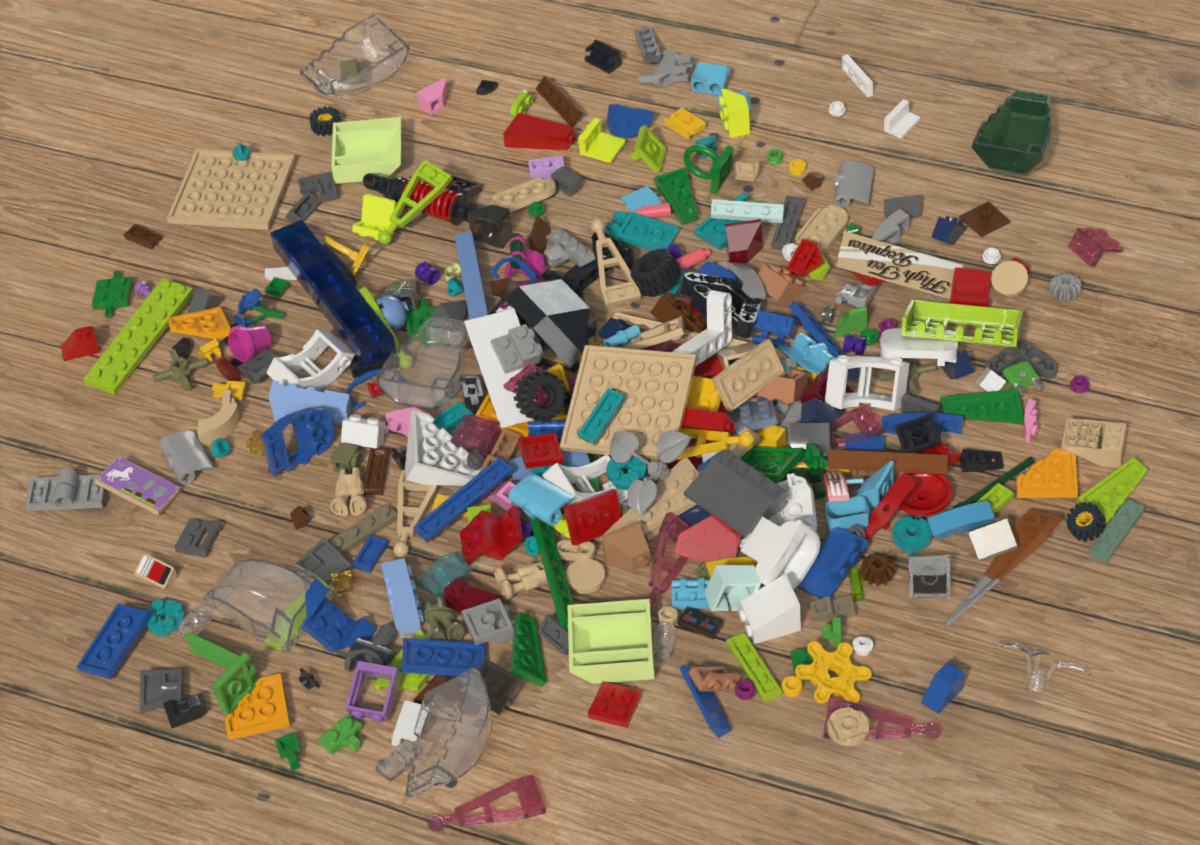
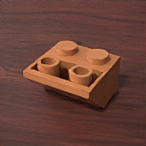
M764 264L758 273L765 292L778 302L789 304L809 289L803 285L804 281L802 279L791 276L792 272L784 267L781 269L774 264L771 266Z
M789 369L758 391L757 396L768 398L769 401L778 399L782 400V403L792 404L800 399L808 384L809 372Z

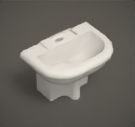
M762 517L742 547L741 552L758 562L756 572L763 585L766 586L777 578L787 575L794 590L802 582L815 562L820 550V538L814 529L801 520L787 521L779 527Z

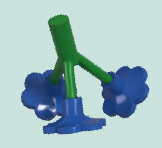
M255 288L252 292L242 295L241 301L238 303V314H245L247 309L251 311L256 310L264 314L253 319L248 318L244 321L241 316L235 315V324L246 327L265 317L282 319L283 312L270 310L262 305L259 300L261 292Z

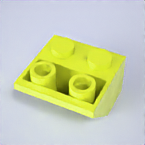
M721 89L719 103L722 110H720L721 120H724V130L728 131L730 137L750 134L749 107L745 96L727 89Z

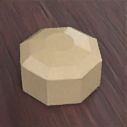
M667 606L658 611L659 623L663 626H673L677 623V609Z

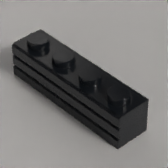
M393 351L353 361L349 366L352 377L356 378L370 370L390 369L398 367Z

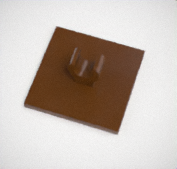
M989 201L959 216L980 237L1010 223V220Z

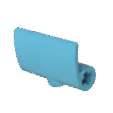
M800 333L796 336L793 347L778 345L780 350L806 371L812 373H820L829 366L830 360L836 359L834 355L828 352L825 343H816L815 340L805 333Z
M532 474L520 481L512 488L508 497L510 502L522 508L530 518L535 519L537 517L550 526H555L560 521L562 514L559 508L575 499L574 496L536 474Z

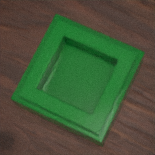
M274 277L266 286L265 292L281 298L289 289L290 283Z

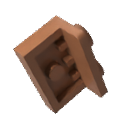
M724 666L692 667L689 671L700 692L730 691L736 687L737 682L741 678L739 673H728Z

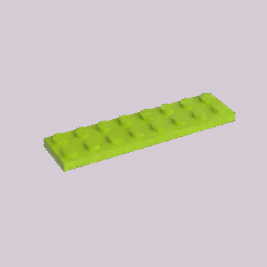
M162 278L83 378L84 384L116 395L167 329V318L177 316L194 294L193 288Z

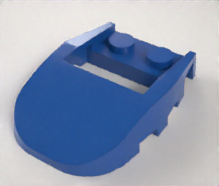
M317 407L305 408L280 418L262 433L260 438L263 439L269 465L268 472L274 477L278 476V471L283 469L291 471L295 469L294 466L299 464L306 465L310 462L311 457L316 454L319 456L325 452L332 444L335 435L330 413ZM292 423L298 450L287 455L282 431L286 429L287 425Z

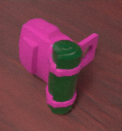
M520 233L512 234L509 240L510 256L524 261L536 273L537 279L541 280V274L545 272L546 268L544 255L526 248L524 238ZM509 261L504 269V278L509 279L514 271L526 277L528 275L514 261Z

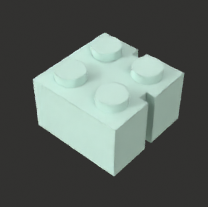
M716 565L704 592L710 610L728 611L729 607L724 593L726 594L731 611L741 610L740 601L756 592L761 582L754 565Z

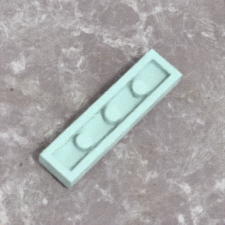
M712 199L711 218L743 221L761 219L762 222L783 223L784 205Z

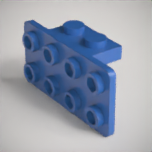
M834 527L821 544L815 562L797 588L819 599L828 596L831 598L868 547V541L844 529Z

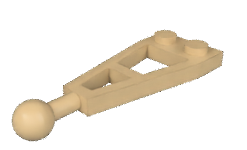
M601 219L593 220L591 229L597 233L599 239L596 241L600 293L605 308L641 300L639 288L633 281L629 268L611 238L605 237L604 221ZM608 247L614 258L603 260L602 248ZM618 265L628 282L606 287L604 268Z
M683 317L675 318L642 332L639 336L628 340L627 344H620L618 346L639 350L671 339L672 341L678 340L684 335L685 322Z
M405 470L401 471L398 482L397 533L400 536V540L393 547L394 554L398 557H404L408 554V537H414L416 532H414L413 527L424 518L439 486L423 485L406 480ZM405 490L427 492L420 508L404 507ZM404 516L414 517L410 527H404Z

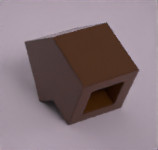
M809 172L802 179V182L813 191L815 188L821 187L824 177L818 172Z
M297 506L290 513L296 530L307 526L306 521L310 516L306 509Z

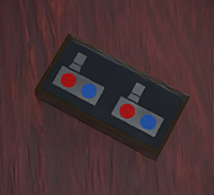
M688 606L677 620L679 626L713 640L723 627L722 620Z

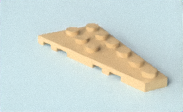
M681 459L669 471V475L665 480H660L656 483L658 488L657 497L643 516L639 515L631 507L604 534L639 522L645 535L697 505L684 496L685 490L699 475L689 459Z

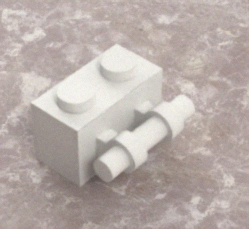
M350 415V417L342 422L341 442L377 449L384 445V433H388L389 428L385 425V422H380L377 418L362 419L360 415Z

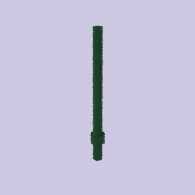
M1028 457L964 502L954 505L953 509L976 503L996 484L1003 485L1034 464L1033 458Z

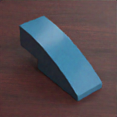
M983 501L951 509L927 520L933 536L940 541L956 533L958 535L966 533L996 518L990 502Z

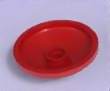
M905 472L894 481L895 483L902 476H910L916 480V488L904 500L903 506L899 507L902 511L912 515L928 516L936 514L946 508L952 498L951 484L942 474Z

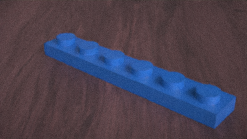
M792 301L789 308L793 311V316L803 323L802 327L812 334L811 338L817 343H825L828 352L836 358L839 355L847 356L807 307ZM858 368L848 369L847 378H859L860 371Z
M499 457L413 527L414 532L428 543L465 513L467 507H472L513 473V468Z

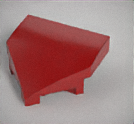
M802 238L786 269L791 271V274L804 277L824 264L819 245Z

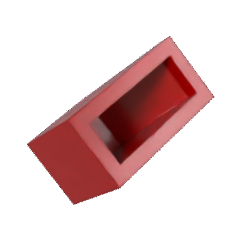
M93 325L75 329L63 343L61 350L64 361L100 353Z

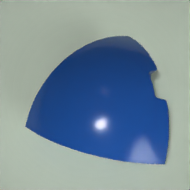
M610 104L607 115L609 132L615 137H634L638 135L640 127L644 125L649 126L654 113L641 108L631 109L619 104Z

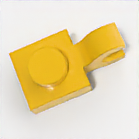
M227 381L226 385L213 383V397L221 398L223 390H231L232 397L243 401L246 382Z

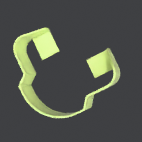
M454 263L451 267L445 269L444 273L447 281L451 278L447 276L449 272L457 269L456 273L459 274L461 272L458 263Z

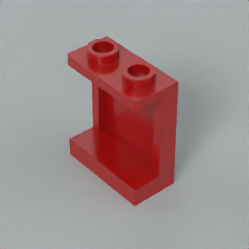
M954 268L950 303L988 307L991 272Z

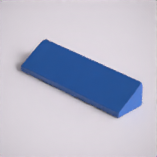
M680 666V671L711 731L717 738L729 733L732 729L713 692H700L689 674L692 667Z

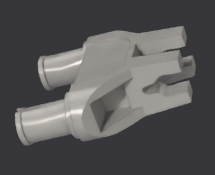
M665 50L663 53H660L661 61L653 62L660 63L654 74L640 73L639 75L640 84H654L656 87H665L674 82L688 81L690 75L682 73L693 71L694 64H687L691 63L692 56L678 55L673 50Z

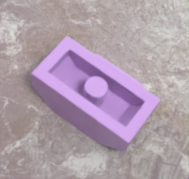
M563 155L528 160L530 176L532 178L540 177L543 180H547V178H551L553 172L562 166L565 167Z

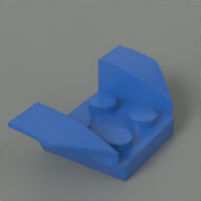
M315 578L305 593L306 617L301 628L331 653L351 647L359 637L370 640L376 627L364 617L356 621L352 620L325 597L329 588Z

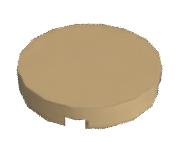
M1016 261L1002 262L996 266L991 276L993 288L998 294L1005 297L1018 296L1026 289L1029 281L1027 270Z
M580 559L569 565L566 570L568 587L571 590H576L577 593L589 594L595 592L605 583V569L596 560Z
M850 707L840 708L834 711L827 721L828 736L839 745L855 746L864 742L869 735L870 723L868 717L860 710L856 711Z

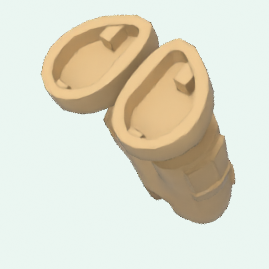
M353 467L352 474H347L346 468L339 471L338 481L335 485L336 497L330 502V509L336 515H348L347 500L350 497V512L352 515H359L366 509L367 502L362 497L364 484L358 467Z
M542 561L517 566L516 573L506 574L501 567L494 568L498 588L501 590L505 600L511 599L514 594L521 590L528 592L548 583Z

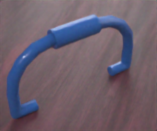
M511 256L502 258L490 271L497 280L500 278L496 273L498 268L507 261H514L519 264L518 266L530 279L538 280L535 276L536 273L524 261Z
M390 369L370 370L355 378L346 389V394H351V390L355 385H359L379 373H387L394 376L398 380V383L394 384L396 389L404 385L405 381ZM350 396L351 404L355 410L365 406L364 402L356 404Z

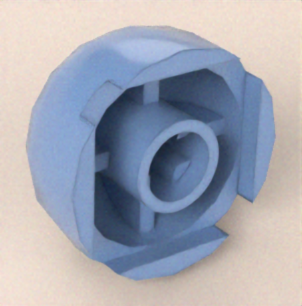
M387 295L375 300L393 332L404 326L407 321L406 312L409 311L405 301L401 302L393 295Z

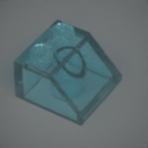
M456 551L440 556L414 579V582L437 597L444 595L443 590L457 577L468 578L467 574L472 569L460 553Z

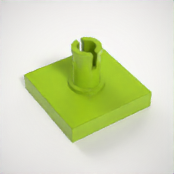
M644 125L640 127L634 151L631 152V158L634 162L642 159L654 173L661 171L667 147Z

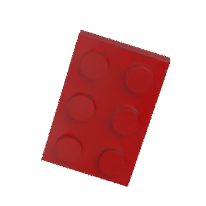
M610 489L563 507L571 544L575 546L602 536L622 517L615 489Z

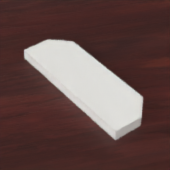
M313 265L265 269V278L269 281L274 277L282 280L307 279L313 274Z

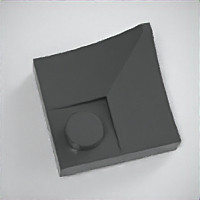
M789 423L791 447L803 448L805 453L807 443L815 444L821 452V458L828 460L829 450H831L830 423ZM804 456L798 462H803Z
M325 538L321 539L295 563L296 567L311 582L317 578L325 586H328L343 574L354 569Z
M182 669L141 671V714L164 707L163 702L171 700L174 703L182 700Z

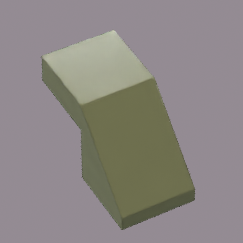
M357 58L339 63L343 84L360 80Z

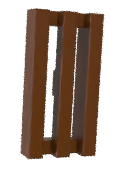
M136 224L124 234L126 240L152 250L154 245L159 244L158 240H163L162 234Z

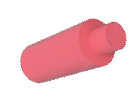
M670 203L641 206V209L635 210V213L649 218L671 216Z
M700 248L675 259V262L680 269L685 270L705 261L706 257L710 255V251L708 248L705 250Z

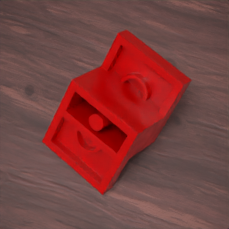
M512 506L502 517L481 510L474 516L471 522L460 532L463 563L471 565L480 554L501 561L523 538L519 508Z

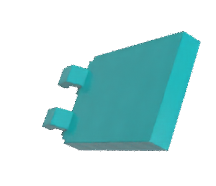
M742 192L734 201L749 202L746 200L749 197ZM709 216L694 230V235L721 251L726 247L725 224L744 221L716 219Z
M616 210L613 214V223L608 222L605 226V229H607L605 233L616 238L618 241L650 251L668 248V245L674 243L680 233V227L633 212H630L628 215Z

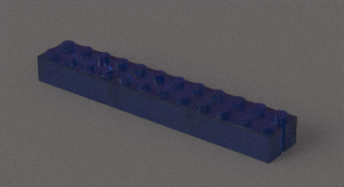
M303 220L270 232L274 250L363 366L378 361V357L385 358L397 352L394 335Z

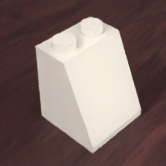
M787 575L777 578L740 601L741 610H738L740 621L745 622L746 635L752 638L754 644L801 631L800 604Z

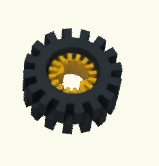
M323 106V109L319 107L317 108L318 110H313V113H310L309 116L311 130L318 136L320 134L322 136H325V134L330 136V133H333V123L341 122L339 111H336V108L332 109L331 106L328 108Z
M1081 502L1082 506L1076 504L1075 510L1073 508L1070 509L1072 514L1067 513V527L1077 540L1080 541L1082 538L1083 542H1087V538L1092 541L1094 540L1093 536L1099 537L1098 532H1104L1102 527H1106V520L1097 505H1093L1091 502H1088V505L1085 502ZM1087 519H1091L1089 523H1086V525H1081L1082 522H1086Z

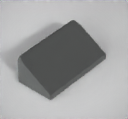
M308 191L292 207L285 218L302 224L322 202Z
M920 195L885 199V218H888L898 209L908 214L909 218L920 217L922 215Z

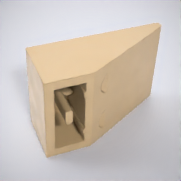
M1067 418L1061 448L1099 466L1119 468L1122 466L1126 445L1127 424Z

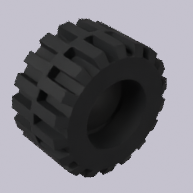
M665 249L652 250L642 255L633 264V268L630 271V275L641 294L648 297L658 296L672 289L681 275L680 268L674 258Z
M535 371L529 372L528 375H523L521 377L522 381L517 382L518 388L514 389V392L517 393L514 396V401L518 402L515 405L521 409L519 412L526 415L525 417L536 420H549V418L553 419L556 417V414L562 412L561 407H565L566 403L563 401L567 399V395H564L566 387L561 386L563 382L558 380V376L549 372ZM543 385L546 389L547 397L545 402L538 407L534 401V392L538 386Z

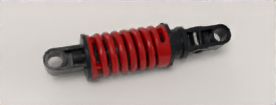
M367 173L363 177V184L368 189L391 196L394 201H399L412 176L405 179L381 173ZM419 179L409 199L418 204L434 187ZM447 188L420 212L446 222H451L455 226L460 225L463 221L478 224L485 223L489 219L488 210L470 203L469 196L466 193H456V191ZM405 205V207H404V209H408V208L412 209L411 207H409V206H407V205Z

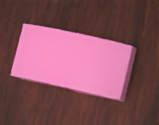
M1031 399L1027 402L1024 415V437L1028 443H1030L1033 436L1037 435L1039 430L1036 401Z

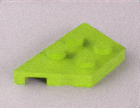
M420 629L412 636L415 639H427ZM402 650L388 665L398 668L402 673L398 691H420L432 676L431 674L403 673ZM377 678L373 683L374 689L381 690V687H389L391 680Z

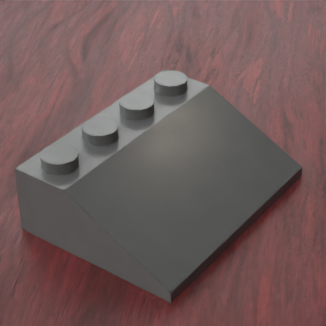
M724 449L711 459L685 490L684 496L742 536L747 537L753 532L762 517L768 520L784 508L787 490Z

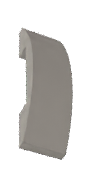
M718 262V266L734 273L743 282L741 290L749 298H766L762 281L750 266L737 262Z

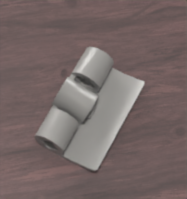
M842 161L839 174L835 180V205L841 208L848 207L850 199L869 204L874 167L857 161Z
M193 431L173 433L160 440L159 446L165 455L166 462L170 470L174 471L181 484L187 485L193 482L195 479L194 471L214 469Z

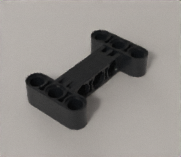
M604 232L606 238H611L631 271L635 263L633 249ZM594 233L591 237L595 260L582 267L576 264L563 275L553 270L545 271L541 274V280L562 279L585 302L583 290L599 278L596 241L599 240L597 233ZM608 247L602 248L603 260L614 258ZM612 267L604 268V273H606Z

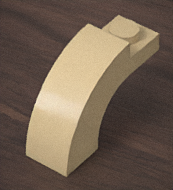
M223 390L222 406L218 413L210 418L198 420L197 434L201 446L210 445L218 438H226L237 427L240 413L236 398L232 397L231 390Z

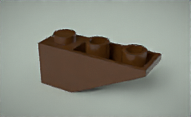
M670 292L661 296L650 312L662 323L682 316L685 322L684 330L701 333L707 329V321L695 314L691 307L682 303L675 294Z

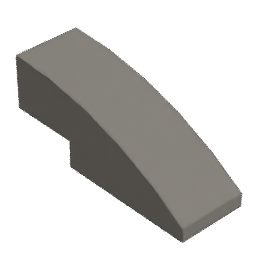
M898 209L881 223L873 234L872 239L892 245L900 242V234L909 230V215Z

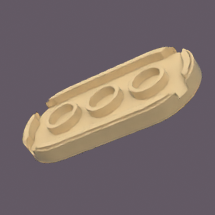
M538 177L500 191L493 195L492 200L489 201L491 210L496 213H509L531 205L532 202L546 199L556 192V183L551 178L543 180Z
M828 205V208H818L796 235L795 244L798 246L803 238L817 243L821 253L825 254L848 225L847 212L835 205Z

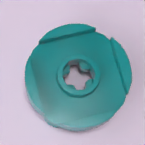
M633 455L628 462L621 464L611 459L606 468L607 478L613 483L614 487L628 490L634 480L643 481L644 477H646V465ZM629 468L631 471L624 474L623 469Z
M907 516L895 522L892 530V541L905 554H913L925 549L932 543V531L926 520L919 518V520L912 519V516ZM909 532L912 534L916 533L915 536L908 535Z
M157 599L147 609L152 614V617L146 624V627L155 636L170 635L169 632L179 631L185 623L182 605L175 601ZM164 616H168V617H169V618H165L164 620H161V618L164 617Z

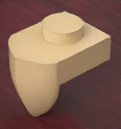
M754 160L752 164L735 162L733 166L735 179L755 181L760 171L759 161Z

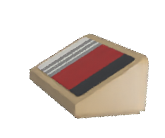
M146 553L142 556L134 572L135 576L164 590L177 578L173 566Z

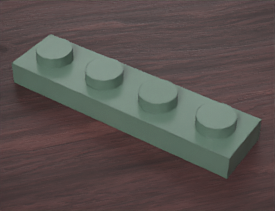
M1127 498L1089 550V557L1108 564L1145 512V506Z

